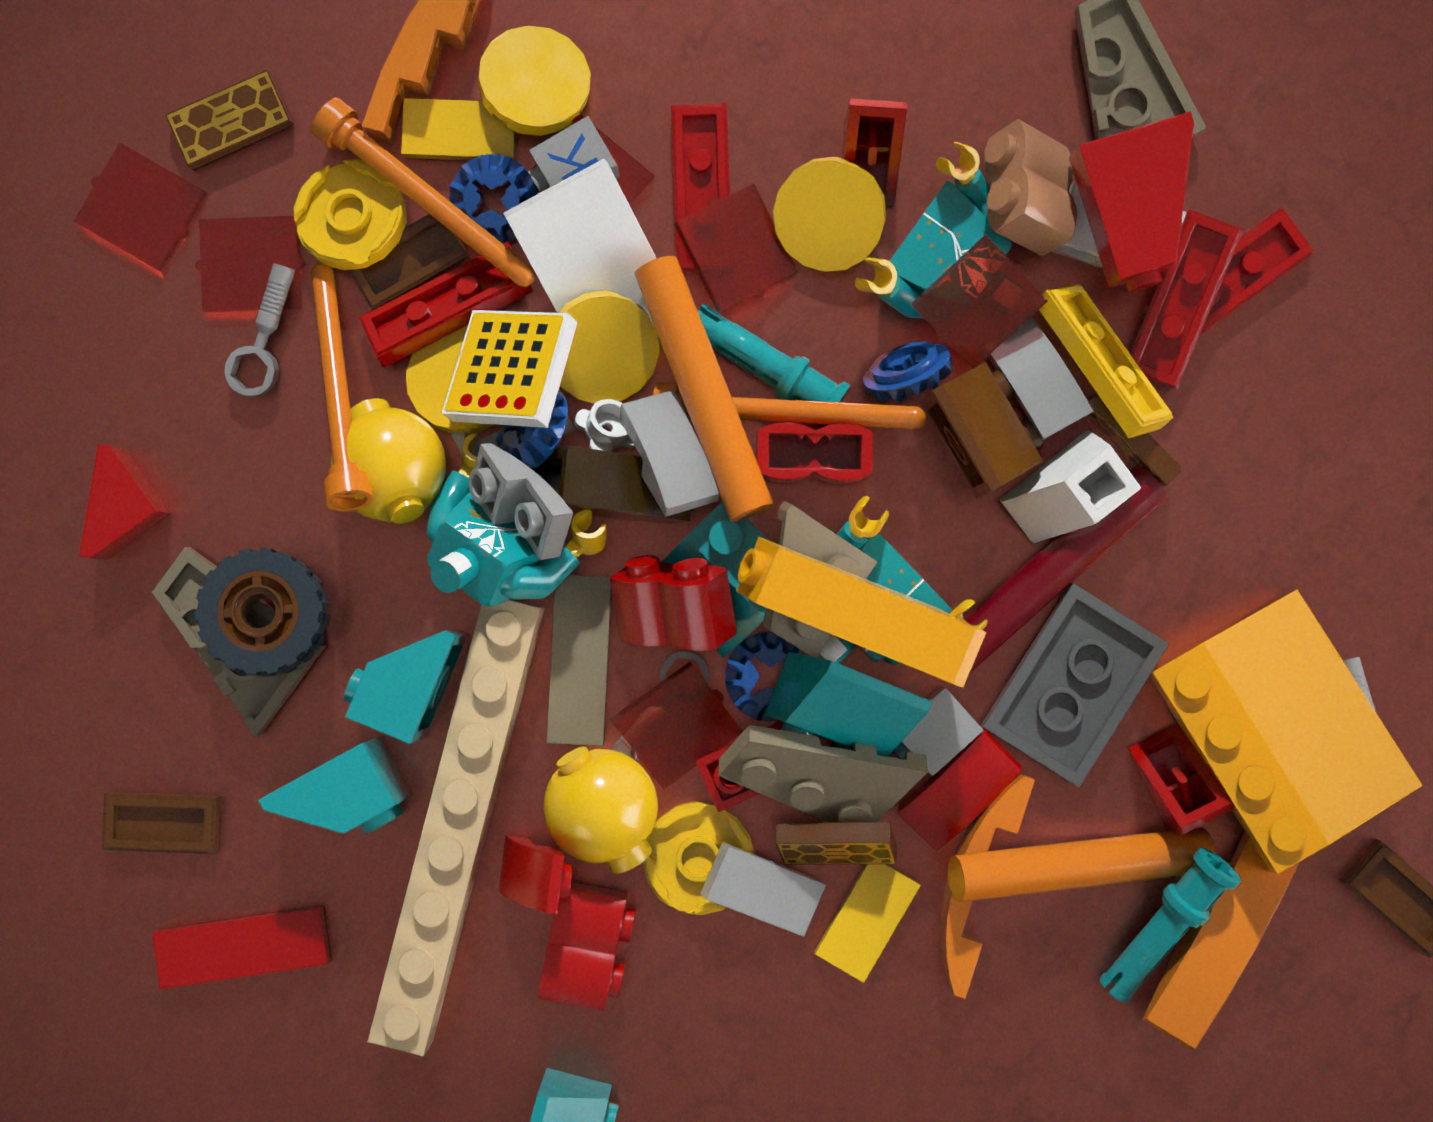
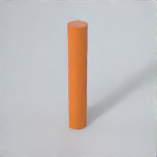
M664 256L640 266L634 272V275L695 432L707 457L730 522L742 521L761 514L772 508L774 504L676 256Z
M1199 827L1185 834L1172 830L953 855L949 859L948 882L953 898L957 902L1183 876L1195 863L1193 855L1199 848H1206L1215 853V847L1210 833L1205 828Z

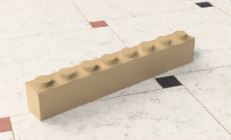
M512 599L493 607L481 604L367 1042L424 1056L434 1040L545 612L543 607Z

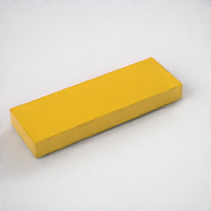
M1081 284L1049 289L1041 294L1034 304L1128 438L1159 430L1174 418L1169 408Z

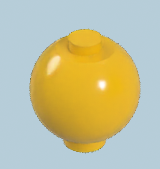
M368 399L356 404L350 409L352 423L347 437V452L350 462H356L359 470L366 472L373 494L372 503L363 509L356 510V512L373 520L394 522L396 524L408 523L419 518L423 514L424 509L437 496L445 478L446 458L438 435L421 417L403 409L391 408L384 399ZM331 455V466H333V458H332V455ZM359 493L354 496L355 499H363L365 497Z
M583 746L565 754L557 762L559 769L552 775L547 785L543 802L545 823L556 844L567 854L578 860L593 864L607 862L614 874L629 871L640 865L652 852L646 838L655 826L658 812L656 790L646 770L630 756L610 749H594L589 751L587 747Z

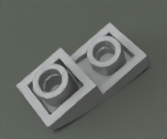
M1033 317L982 345L995 370H999L1008 381L1017 401L1028 420L1035 427L1041 440L1093 412L1071 372Z
M674 390L621 404L619 420L643 459L641 476L665 517L717 502L719 492L707 457L692 423Z
M492 443L481 444L475 468L469 476V489L473 500L481 505L493 525L514 522L518 533L527 540L539 560L560 557L573 516L572 510L544 479L523 462Z

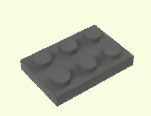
M1071 583L980 726L1073 785L1080 787L1169 643L1076 584Z

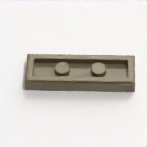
M568 575L555 589L547 743L604 746L612 600L610 577Z

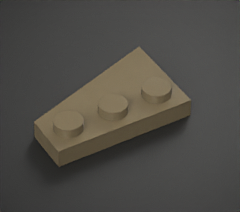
M1087 0L1077 6L1074 13L1096 140L1190 111L1194 120L1192 138L1201 134L1207 128L1139 0Z
M184 547L154 588L152 594L188 645L194 648L215 677L213 680L222 693L233 702L245 719L243 722L254 738L260 737L326 646L323 643L321 646H317L313 652L314 656L307 663L302 662L297 665L296 670L289 673L276 674L277 676H253L224 666L225 663L214 659L208 652L210 649L207 644L201 642L197 633L200 631L199 624L195 621L194 610H197L198 600L196 599L198 590L203 588L206 582L204 578L210 570L214 571L217 566L193 548ZM262 599L254 604L251 611L252 622L257 628L269 625L275 616V608Z
M749 725L719 758V776L828 823L878 822L928 772L927 757L923 754L906 752L903 759L877 755L876 746L859 743L854 744L852 751L822 746L818 736Z

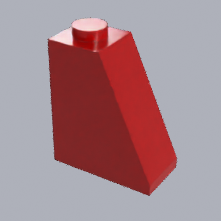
M1191 111L1080 144L1069 157L1109 288L1126 283L1128 291L1133 292L1156 285L1163 281L1160 273L1167 270L1177 261L1194 128Z

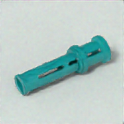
M705 303L702 304L700 310L698 309L713 350L773 387L777 399L842 403L851 387L850 384L845 381L837 384L811 368L808 358L804 356L791 358L740 325L720 315L719 312L710 308Z
M1199 848L1193 855L1195 863L1177 884H1169L1163 890L1162 901L1164 904L1108 971L1100 977V982L1104 988H1108L1111 983L1115 985L1108 992L1111 996L1121 1002L1128 1003L1133 998V994L1190 927L1197 928L1200 925L1206 924L1210 919L1209 910L1227 889L1234 890L1241 883L1237 872L1220 856L1206 848Z

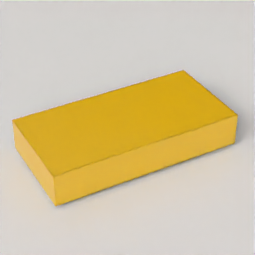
M404 98L401 154L404 158L470 161L480 155L499 154L515 160L516 132L507 128L506 122L500 120L495 114L493 117L486 110L482 101Z
M865 864L814 950L815 955L864 983L919 890L920 883L888 864Z

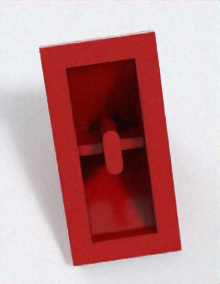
M849 99L844 120L842 159L849 160L850 163L856 164L861 169L864 168L874 176L884 194L885 206H895L907 103Z
M98 444L79 557L108 560L171 514L131 456L124 449Z
M1179 724L1128 748L1139 775L1166 827L1185 834L1235 809L1234 803Z

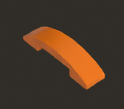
M1019 773L1000 795L969 824L955 855L989 851L996 828L1018 834L1035 779ZM947 877L940 919L942 962L948 986L954 996L966 999L983 944L976 935L963 931L972 901L957 902L952 896Z

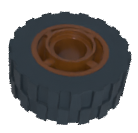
M250 548L241 550L238 555L233 557L227 556L219 561L220 565L214 571L210 570L205 576L206 582L203 588L198 590L196 596L198 607L197 610H194L195 621L198 622L200 629L197 633L201 642L206 643L210 650L208 652L214 659L221 660L225 663L224 666L234 671L264 677L277 676L276 674L282 672L289 673L296 670V666L300 663H307L314 656L313 652L317 646L322 645L326 637L323 636L325 628L330 623V615L327 614V605H330L328 595L321 588L323 583L319 577L309 570L310 567L300 560L270 548H260L259 551H254ZM270 598L275 605L274 619L269 625L257 628L251 619L252 608L260 599Z

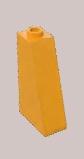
M758 537L754 549L752 548L746 552L739 566L738 581L740 583L736 592L752 602L962 688L987 633L937 607L761 537Z

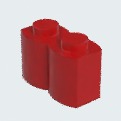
M774 423L764 426L757 431L756 460L764 480L770 482L795 483L812 476L829 484H851L861 481L873 473V432L865 427L848 423L832 424L816 431L798 423Z
M643 555L629 559L625 563V568L610 577L620 639L624 643L635 646L669 645L682 650L703 651L717 649L737 634L727 569L708 565L706 559L690 558L671 564L659 562V558L654 555Z
M571 882L568 898H559L557 914H553L537 999L604 1011L607 996L619 997L625 964L614 962L618 941L630 942L636 911L634 908L625 907L627 892Z

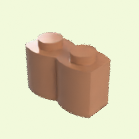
M1016 119L991 136L985 147V172L989 182L992 184L987 197V216L994 232L1043 257L1070 241L1075 232L1077 211L1075 201L1069 193L1073 170L1069 161L1071 154L1062 143L1025 122Z

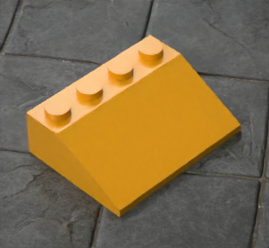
M1298 590L1291 592L1153 671L1149 676L1188 739L1234 803L1235 809L1232 811L1272 873L1279 874L1325 848L1422 786Z

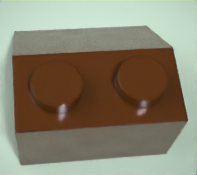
M986 362L932 390L921 402L976 498L993 492L1043 461L1038 453V450L1043 448L1038 432L1027 418L1022 421L1019 420L1009 403L1015 399L1011 386L999 370L992 373Z

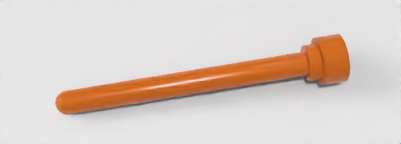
M340 98L331 99L319 110L311 124L310 132L329 148L338 147L342 151L346 149L352 151L517 285L526 287L534 282L535 271L528 263L362 131V123L357 120L358 113Z
M319 262L313 266L311 277L333 466L329 468L328 476L323 481L326 506L332 510L349 512L369 506L373 501V494L366 472L359 470L356 462H350L347 452V437L352 419L334 271L332 267ZM357 493L365 496L363 499L354 498Z
M657 382L653 395L674 390L690 419L677 383ZM732 397L740 420L822 425L848 423L862 427L919 429L926 421L925 412L917 406Z

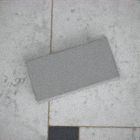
M722 842L700 894L706 900L804 937L826 884L819 879Z

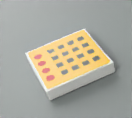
M472 310L442 414L452 422L548 428L578 322L568 313Z

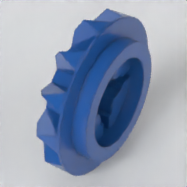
M499 154L480 155L463 164L449 185L450 202L504 244L507 241L511 242L517 239L504 214H499L496 210H489L486 213H481L478 217L475 213L480 209L479 206L484 200L483 195L479 192L481 189L477 186L476 182L478 181L481 185H486L490 189L505 186L510 182L511 185L505 190L506 194L501 199L506 207L505 211H508L538 194L537 187L530 177L528 170L513 158Z
M930 342L908 343L881 355L866 371L863 382L868 395L874 396L878 402H887L891 399H894L896 402H902L906 397L913 395L919 397L920 393L927 389H936L939 386V381L946 379L952 373L950 365L953 361L949 349L944 345Z
M558 390L548 428L503 425V429L496 436L495 440L500 448L531 469L541 465L556 449L565 430L568 407L563 393Z
M773 632L758 633L746 638L733 650L726 665L725 684L729 697L734 705L747 716L759 721H777L765 716L774 689L767 687L763 691L758 690L754 695L750 693L756 687L755 683L760 678L759 673L756 671L757 666L751 660L756 657L760 663L764 662L767 666L772 667L777 663L781 664L786 659L788 652L809 655Z

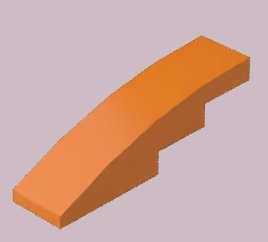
M418 0L407 17L381 69L364 117L362 127L371 139L393 145L403 110V100L406 98L407 92L429 98L443 46L446 45L465 51L479 0Z
M1244 832L1229 864L1239 875L1241 883L1234 890L1227 889L1209 910L1210 919L1206 924L1200 925L1197 928L1190 927L1179 940L1142 1021L1189 1050L1196 1049L1257 948L1300 862L1279 874L1270 872L1247 833Z

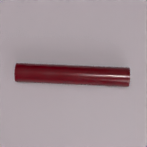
M1137 464L1130 470V473L1140 485L1141 489L1098 523L1056 536L964 618L967 623L973 626L979 625L986 619L988 621L987 626L983 629L987 633L970 673L1168 498L1163 486L1148 470Z

